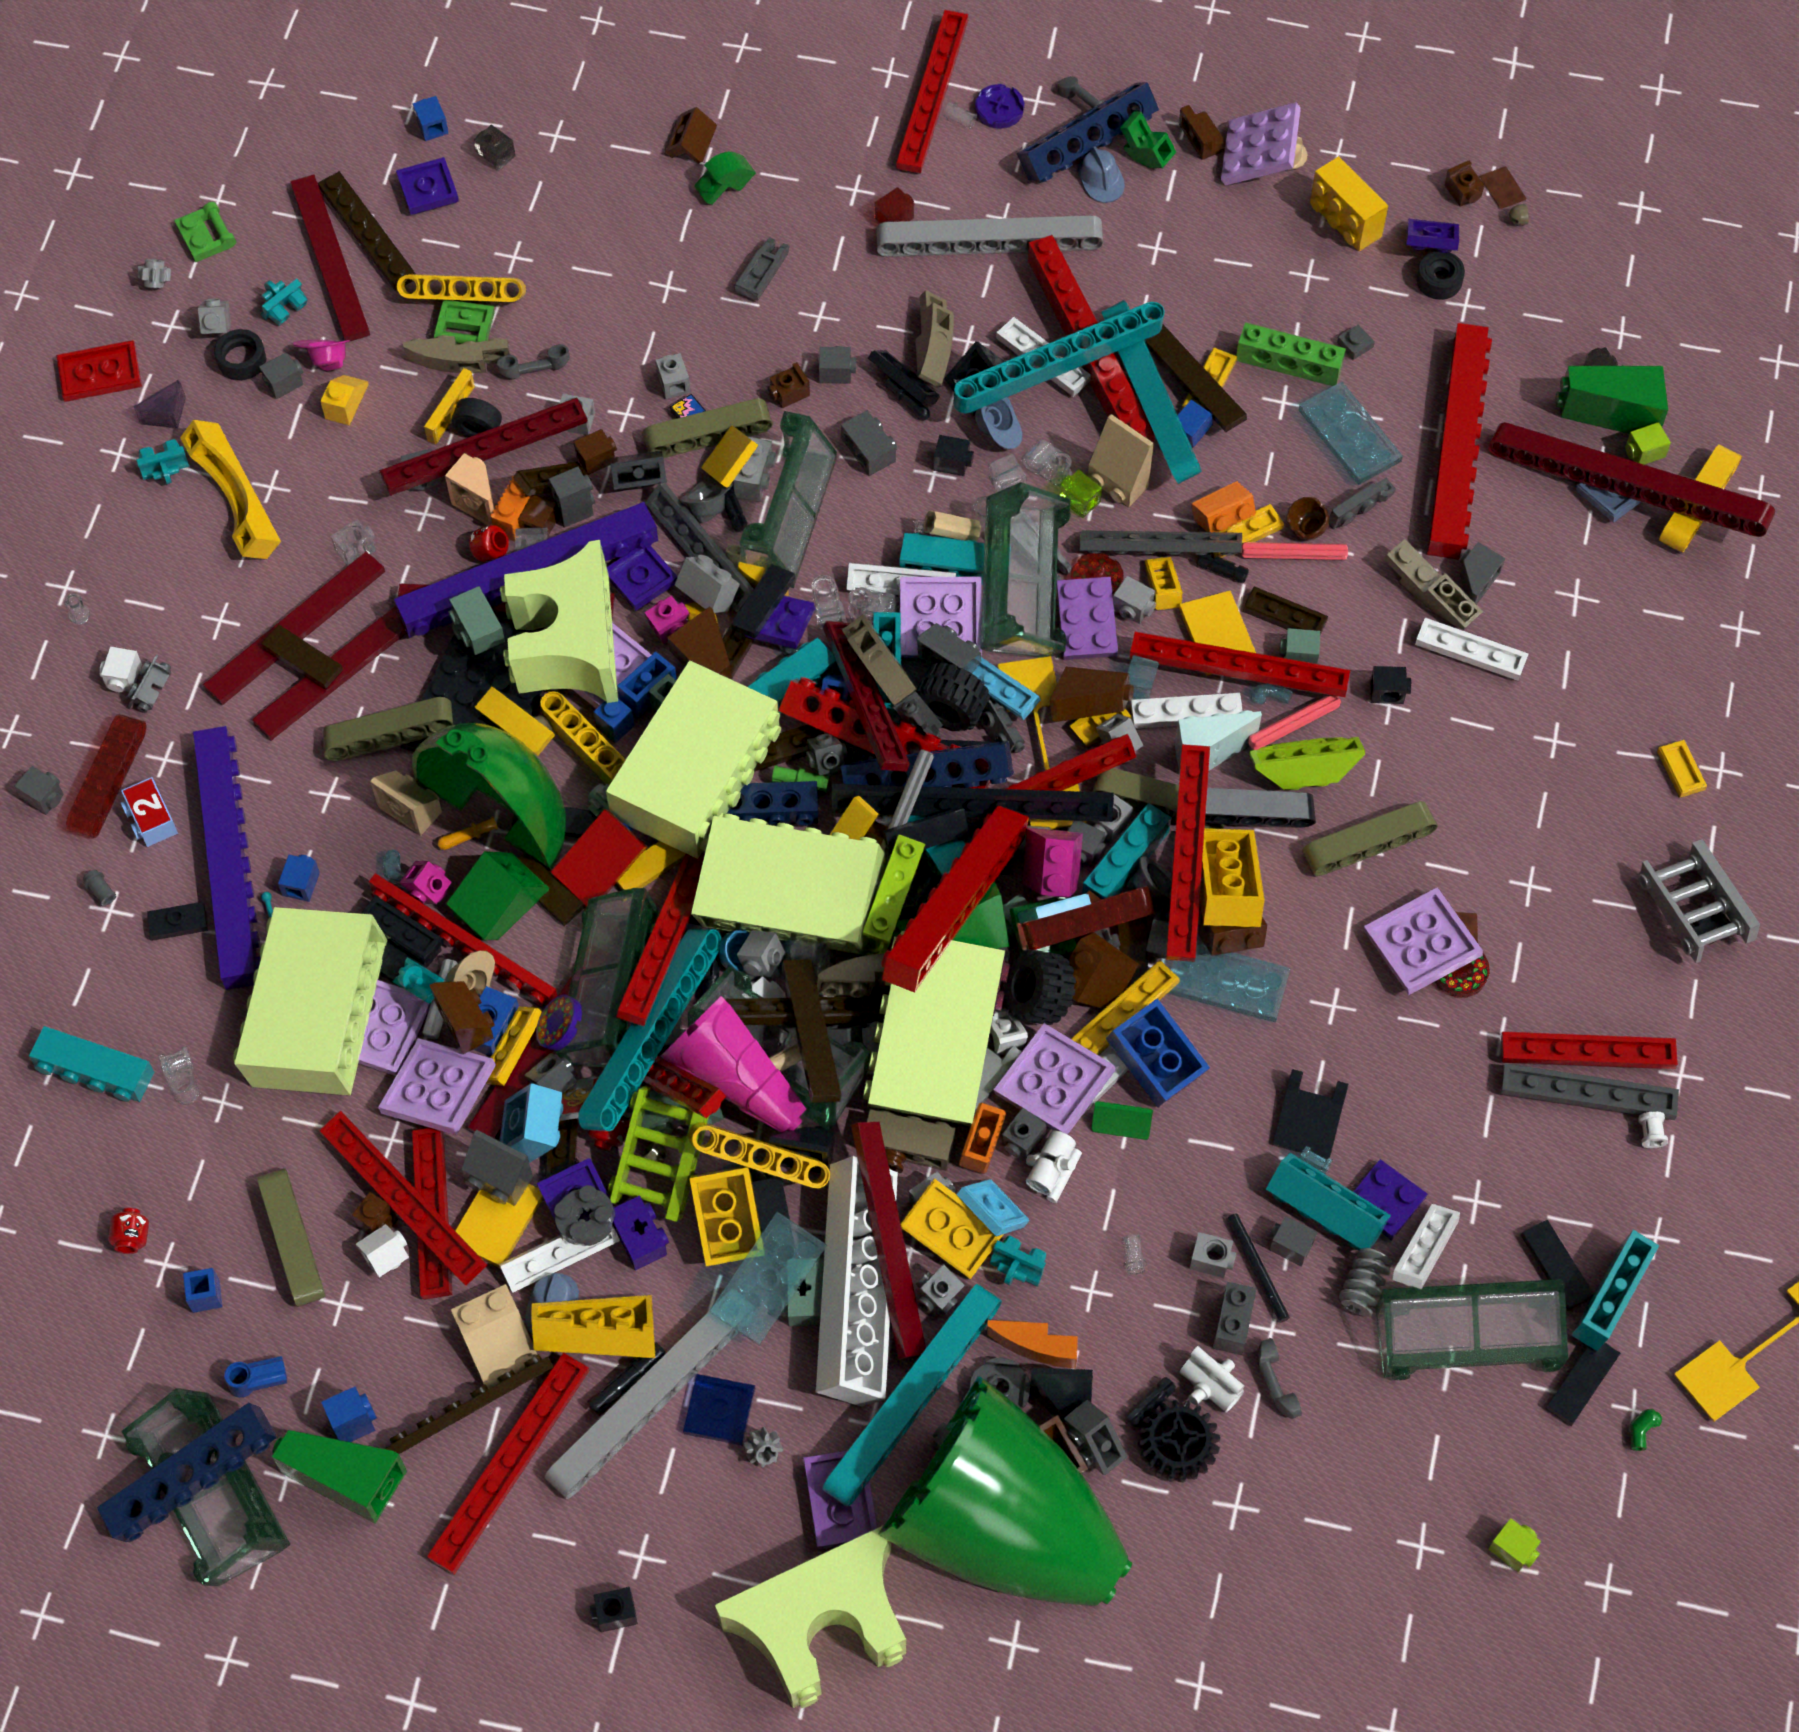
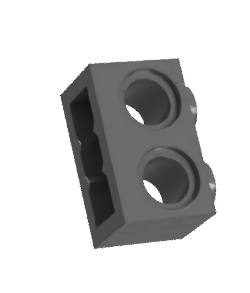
M1227 1281L1213 1349L1243 1355L1257 1288Z

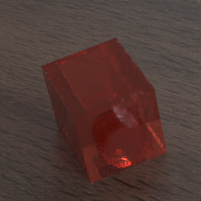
M897 187L874 202L875 219L880 224L884 222L911 221L914 218V200L908 193H904Z

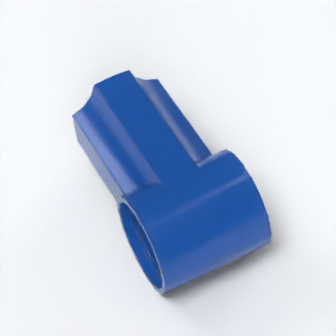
M282 1356L249 1364L243 1362L232 1363L227 1367L224 1376L230 1393L238 1398L249 1396L256 1390L288 1383ZM238 1376L247 1377L241 1384L233 1383V1380Z

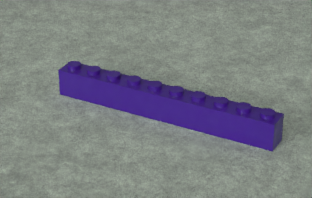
M639 503L394 599L397 613L409 638L416 635H424L429 630L452 623L448 611L452 610L449 599L480 586L489 605L498 606L503 603L500 586H505L504 574L538 570L556 565L576 555L589 541L600 540L605 562L616 557H623L635 548H646L657 542V526L645 503Z
M226 726L193 731L220 977L226 990L254 985V972L256 969H259L261 957L256 955V948H260L258 931L253 929V923H257L255 906L250 904V898H254V888L252 881H248L247 873H251L252 870L249 856L245 857L244 849L249 848L247 834L242 832L241 824H246L244 809L243 807L239 808L238 801L243 800L241 784H236V776H240L238 760L233 758V752H237V743L235 736L229 735Z

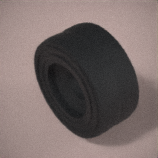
M1434 251L1427 254L1421 260L1418 268L1417 284L1419 289L1426 296L1437 300L1449 299L1455 296L1463 284L1465 276L1464 264L1459 257L1450 252ZM1442 271L1446 273L1448 277L1445 279H1438L1434 276V273Z
M463 398L456 405L451 423L457 432L468 438L500 426L502 415L495 406L484 400Z

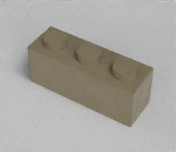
M870 1109L867 1122L880 1121L885 1149H892L903 1153L906 1156L905 1162L947 1171L955 1141V1128H951L950 1125L944 1122H934V1124L924 1122L921 1118L912 1115L906 1117L897 1116L886 1109H878L877 1111Z

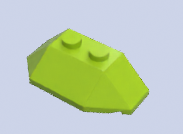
M1343 737L1309 739L1271 744L1258 750L1250 751V758L1255 769L1283 790H1299L1302 787L1308 786L1323 787L1331 783H1338L1365 755V749L1359 737H1350L1349 739Z

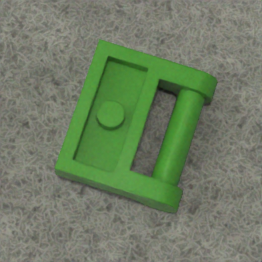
M208 202L202 209L174 220L195 263L230 249L236 244V239L227 230L219 215L220 209L215 202ZM211 219L220 236L219 240H213L204 221Z
M443 300L434 338L440 335L455 336L456 343L463 344L467 341H488L495 314L494 306ZM446 328L478 331L479 334L476 336L446 332Z

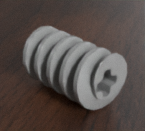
M1362 1248L1357 1253L1358 1259L1353 1262V1269L1349 1271L1348 1280L1343 1285L1344 1290L1340 1292L1339 1299L1341 1304L1349 1311L1371 1317L1373 1312L1367 1306L1373 1307L1377 1304L1376 1299L1371 1295H1381L1382 1291L1375 1285L1385 1286L1386 1280L1380 1275L1388 1276L1391 1271L1385 1264H1391L1392 1260L1379 1251Z

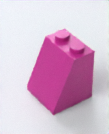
M1027 827L1022 884L1041 895L1069 898L1079 886L1083 833Z

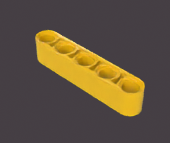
M410 274L402 276L397 282L399 294L405 298L514 302L522 299L526 293L524 282L519 278ZM408 279H412L416 283L414 293H409L405 289V282ZM433 280H438L442 285V290L439 294L431 291L430 285ZM458 281L466 283L468 290L465 295H460L456 291ZM485 281L493 286V293L490 296L484 295L481 290V286ZM511 282L515 283L519 288V293L516 297H512L507 293V286Z
M1718 444L1695 480L1724 489L1743 456ZM1674 512L1665 526L1659 541L1683 553L1703 521Z
M554 691L546 693L540 701L543 716L549 720L552 729L605 784L610 785L626 759L562 694ZM553 707H558V708H559V709L554 710V711L549 710V709H551V708H553ZM569 725H577L574 728H566ZM587 743H594L592 746H584ZM604 761H612L610 764H601Z
M697 1123L689 1131V1142L700 1152L811 1188L824 1187L830 1180L829 1168L818 1159L707 1123ZM708 1130L711 1135L709 1142L704 1145L698 1144L696 1140L698 1133ZM736 1139L738 1141V1149L734 1153H726L724 1149L726 1142ZM764 1148L766 1151L765 1159L759 1163L754 1162L752 1158L754 1151ZM792 1157L794 1161L792 1169L786 1172L781 1171L780 1164L782 1160ZM814 1166H819L821 1168L820 1177L817 1180H809V1170Z

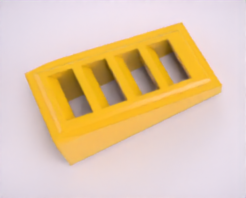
M1164 557L1145 560L1149 585L1151 589L1155 590V609L1179 608V605L1182 604L1183 592L1172 558ZM1167 569V571L1154 572V570Z

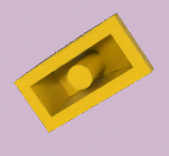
M347 375L330 380L320 401L325 419L350 426L369 385L368 381Z

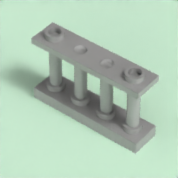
M1703 839L1692 843L1687 860L1656 872L1648 860L1642 862L1638 877L1641 887L1649 892L1680 939L1683 951L1687 955L1690 954L1695 963L1701 962L1705 945L1735 933L1740 935L1746 944L1756 940L1760 923ZM1692 869L1697 871L1702 878L1699 882L1670 893L1662 883L1666 879ZM1704 891L1711 892L1717 900L1714 903L1685 914L1682 913L1676 904L1678 901ZM1719 912L1726 913L1731 921L1727 925L1699 936L1690 925Z

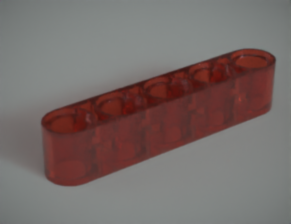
M121 714L115 716L68 814L66 829L68 831L91 838H96L99 835L145 737L147 727L145 721Z
M1145 886L1092 902L1090 905L1021 924L1028 949L1036 950L1156 913L1149 888Z

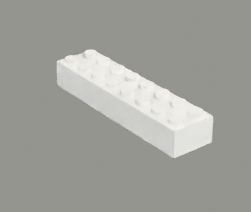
M852 1156L830 1164L816 1393L862 1407L886 1400L890 1314L858 1157ZM890 1170L896 1199L898 1172Z

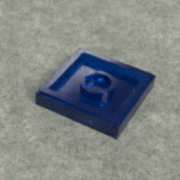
M696 1374L683 1434L743 1446L756 1386Z

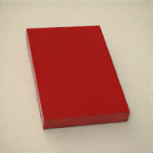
M134 340L56 355L64 402L142 387Z
M604 809L551 873L590 910H594L645 851L647 846L609 810Z

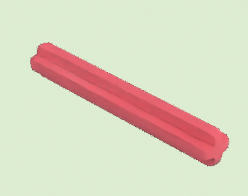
M1244 542L1242 544L1243 558L1345 560L1348 556L1346 544Z
M1327 695L1250 735L1248 744L1252 750L1265 747L1339 708L1341 700L1338 696Z

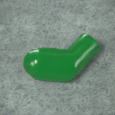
M1645 1409L1631 1422V1449L1633 1451H1644L1647 1449L1646 1432L1656 1426L1659 1427L1662 1423V1416L1654 1409Z

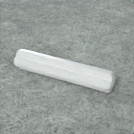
M445 959L442 962L439 976L445 979L444 982H446L447 974L451 968L457 965L455 960ZM434 999L431 1002L423 1029L424 1037L429 1039H437L439 1037L443 1024V1018L436 1007Z

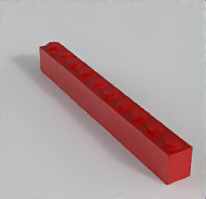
M1053 235L1029 242L1028 262L1065 335L1068 336L1097 324L1098 322ZM1114 353L1083 365L1082 368L1091 374L1090 384L1107 417L1112 414L1154 443L1155 434Z
M1463 323L1457 324L1453 342L1427 555L1459 560L1461 550H1467L1469 534L1464 532L1465 527L1469 528L1472 515V512L1467 511V506L1472 505L1474 489H1470V483H1475L1477 467H1472L1473 461L1478 459L1479 445H1475V439H1480L1482 424L1477 422L1478 417L1482 418L1485 404V402H1480V397L1485 396L1487 381L1483 380V374L1487 375L1490 359H1485L1486 353L1490 354L1492 338H1488L1489 327Z
M999 805L992 815L987 814L982 828L976 829L972 842L966 843L961 857L954 859L950 872H945L942 875L939 887L931 890L927 903L920 905L916 918H911L908 921L905 933L903 935L899 934L894 942L893 949L885 952L881 962V967H884L882 980L911 992H916L1024 841L1029 821L1028 816Z

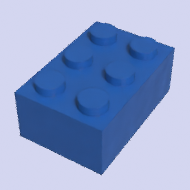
M1158 998L1114 1029L1105 1038L1157 1107L1163 1105L1210 1069L1209 1065Z

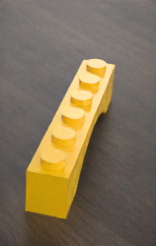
M193 420L180 439L189 456L213 477L226 495L233 511L234 531L232 538L243 557L268 559L281 540L219 423Z

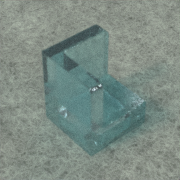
M1133 655L1128 670L1130 684L1134 687L1132 699H1150L1159 665L1157 661Z

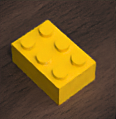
M1339 156L1315 171L1310 198L1313 209L1316 212H1320L1327 219L1329 225L1334 229L1336 228L1343 235L1345 241L1358 252L1380 239L1383 235L1388 205Z
M739 1166L690 1176L705 1265L712 1266L764 1256L765 1248L750 1168Z

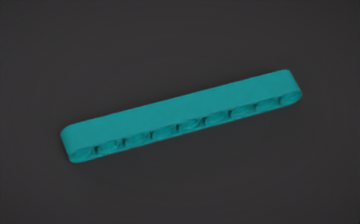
M1124 299L1101 311L1104 320H1107L1130 310ZM1140 341L1119 350L1118 352L1176 482L1180 484L1201 473L1202 469L1145 341Z
M1147 302L962 379L955 385L954 408L960 413H971L1155 336L1162 330L1165 314L1164 307L1157 302Z
M690 929L683 936L645 1026L631 1023L579 1111L578 1120L584 1130L611 1131L618 1124L631 1102L634 1092L638 1090L717 956L721 943V935L717 930Z
M976 1284L970 1290L829 1475L823 1485V1491L846 1507L852 1505L986 1328L988 1320H992L1002 1304L1000 1298L979 1284Z

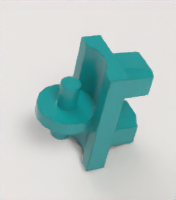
M295 279L288 286L282 280L276 284L270 280L264 283L266 292L261 297L267 302L262 305L263 312L260 315L265 320L270 318L279 326L287 321L290 316L284 308L287 303H290L296 311L301 310L307 304L308 299L301 291L302 283L298 279Z
M173 439L166 441L163 444L165 451L157 454L154 453L152 447L140 449L137 463L143 480L153 477L156 480L165 477L167 484L172 483L170 475L180 473V469L190 467L183 446H179L178 442Z
M407 957L405 966L399 969L400 975L393 982L431 1004L434 998L429 985L436 982H444L445 979Z
M1010 1235L1003 1242L998 1240L993 1249L994 1252L990 1265L997 1267V1271L1006 1274L1004 1283L1010 1286L1013 1280L1016 1279L1023 1283L1027 1281L1038 1287L1046 1265V1252L1038 1248H1032L1030 1253L1026 1254L1020 1251L1021 1242Z

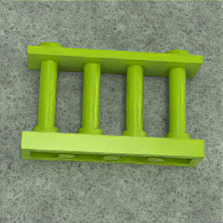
M898 835L862 935L870 937L867 954H884L888 950L911 882L916 874L917 866L925 847L924 843Z
M644 1086L638 1092L635 1091L632 1096L630 1108L634 1110L617 1175L611 1178L608 1193H611L610 1200L614 1204L622 1200L623 1194L631 1197L640 1196L642 1200L662 1205L667 1210L665 1219L677 1222L683 1218L691 1188L689 1178L695 1173L700 1151L689 1142V1131L697 1123L708 1124L709 1116L706 1119L691 1110L650 1099L648 1097L651 1087ZM645 1110L686 1121V1125H690L687 1136L679 1138L642 1127L641 1124ZM706 1130L699 1132L696 1140L700 1145L703 1143ZM638 1138L678 1149V1152L682 1154L680 1164L671 1166L634 1155ZM633 1166L670 1177L671 1181L675 1182L672 1193L663 1194L626 1183L630 1167Z

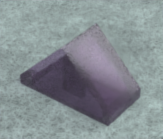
M175 381L134 406L138 420L142 425L178 429L186 400L180 381Z

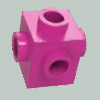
M673 596L658 601L654 607L644 612L650 627L662 644L668 642V636L688 623L687 617L690 616L685 605L682 602L677 603Z
M414 861L399 883L410 892V896L421 903L437 904L444 899L447 894V888L452 882L445 876V871L438 865L432 864L429 861Z

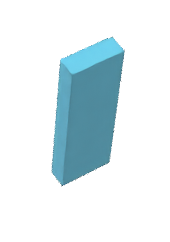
M982 657L981 663L972 673L988 688L991 699L1022 720H1025L1041 701L1037 694Z

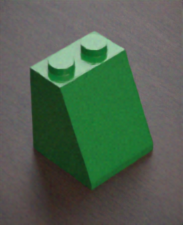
M484 851L446 904L453 910L452 914L461 922L467 923L472 928L471 932L477 938L483 941L499 940L550 888L513 853Z

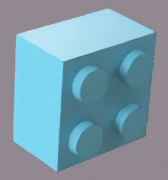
M531 1083L506 1099L500 1142L527 1155L529 1163L555 1148L560 1139L558 1124L563 1113V1104L561 1103L562 1092Z

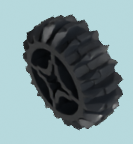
M1175 1399L1172 1401V1408H1169L1163 1402L1160 1405L1161 1412L1155 1408L1151 1409L1150 1415L1152 1418L1144 1417L1142 1423L1145 1427L1140 1428L1138 1433L1142 1437V1439L1138 1440V1447L1145 1449L1141 1452V1458L1150 1459L1147 1464L1148 1469L1158 1466L1156 1475L1161 1477L1165 1471L1169 1473L1168 1481L1170 1482L1173 1481L1175 1475H1179V1480L1183 1483L1186 1481V1474L1188 1473L1195 1480L1198 1478L1197 1470L1206 1474L1208 1472L1207 1464L1214 1465L1216 1458L1213 1455L1218 1454L1220 1447L1215 1444L1220 1441V1435L1213 1433L1217 1429V1424L1208 1423L1211 1417L1209 1413H1205L1202 1416L1199 1415L1201 1411L1200 1405H1197L1194 1410L1189 1409L1190 1402L1188 1400L1185 1401L1183 1407H1179V1403ZM1172 1421V1430L1170 1432L1154 1437L1155 1432L1160 1426ZM1183 1421L1193 1425L1200 1434L1197 1431L1188 1430L1184 1426ZM1177 1430L1178 1437H1180V1440L1184 1442L1182 1445L1181 1452L1180 1445H1178L1177 1440H1174L1176 1437ZM1197 1445H1204L1202 1452L1197 1457L1186 1461V1452L1188 1450L1196 1449ZM1158 1448H1160L1161 1451H1168L1172 1453V1455L1175 1458V1461L1166 1458L1164 1455H1162Z

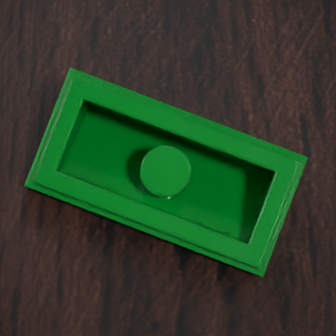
M1095 1101L1092 1131L1148 1140L1153 1110Z

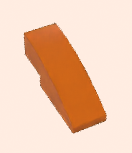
M988 1320L987 1336L1001 1346L1036 1362L1076 1369L1078 1336L1048 1335V1323Z

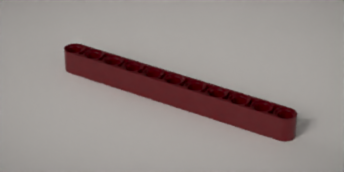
M1510 423L1499 424L1488 445V450L1496 457L1754 537H1762L1766 534L1775 515L1774 507L1765 501Z

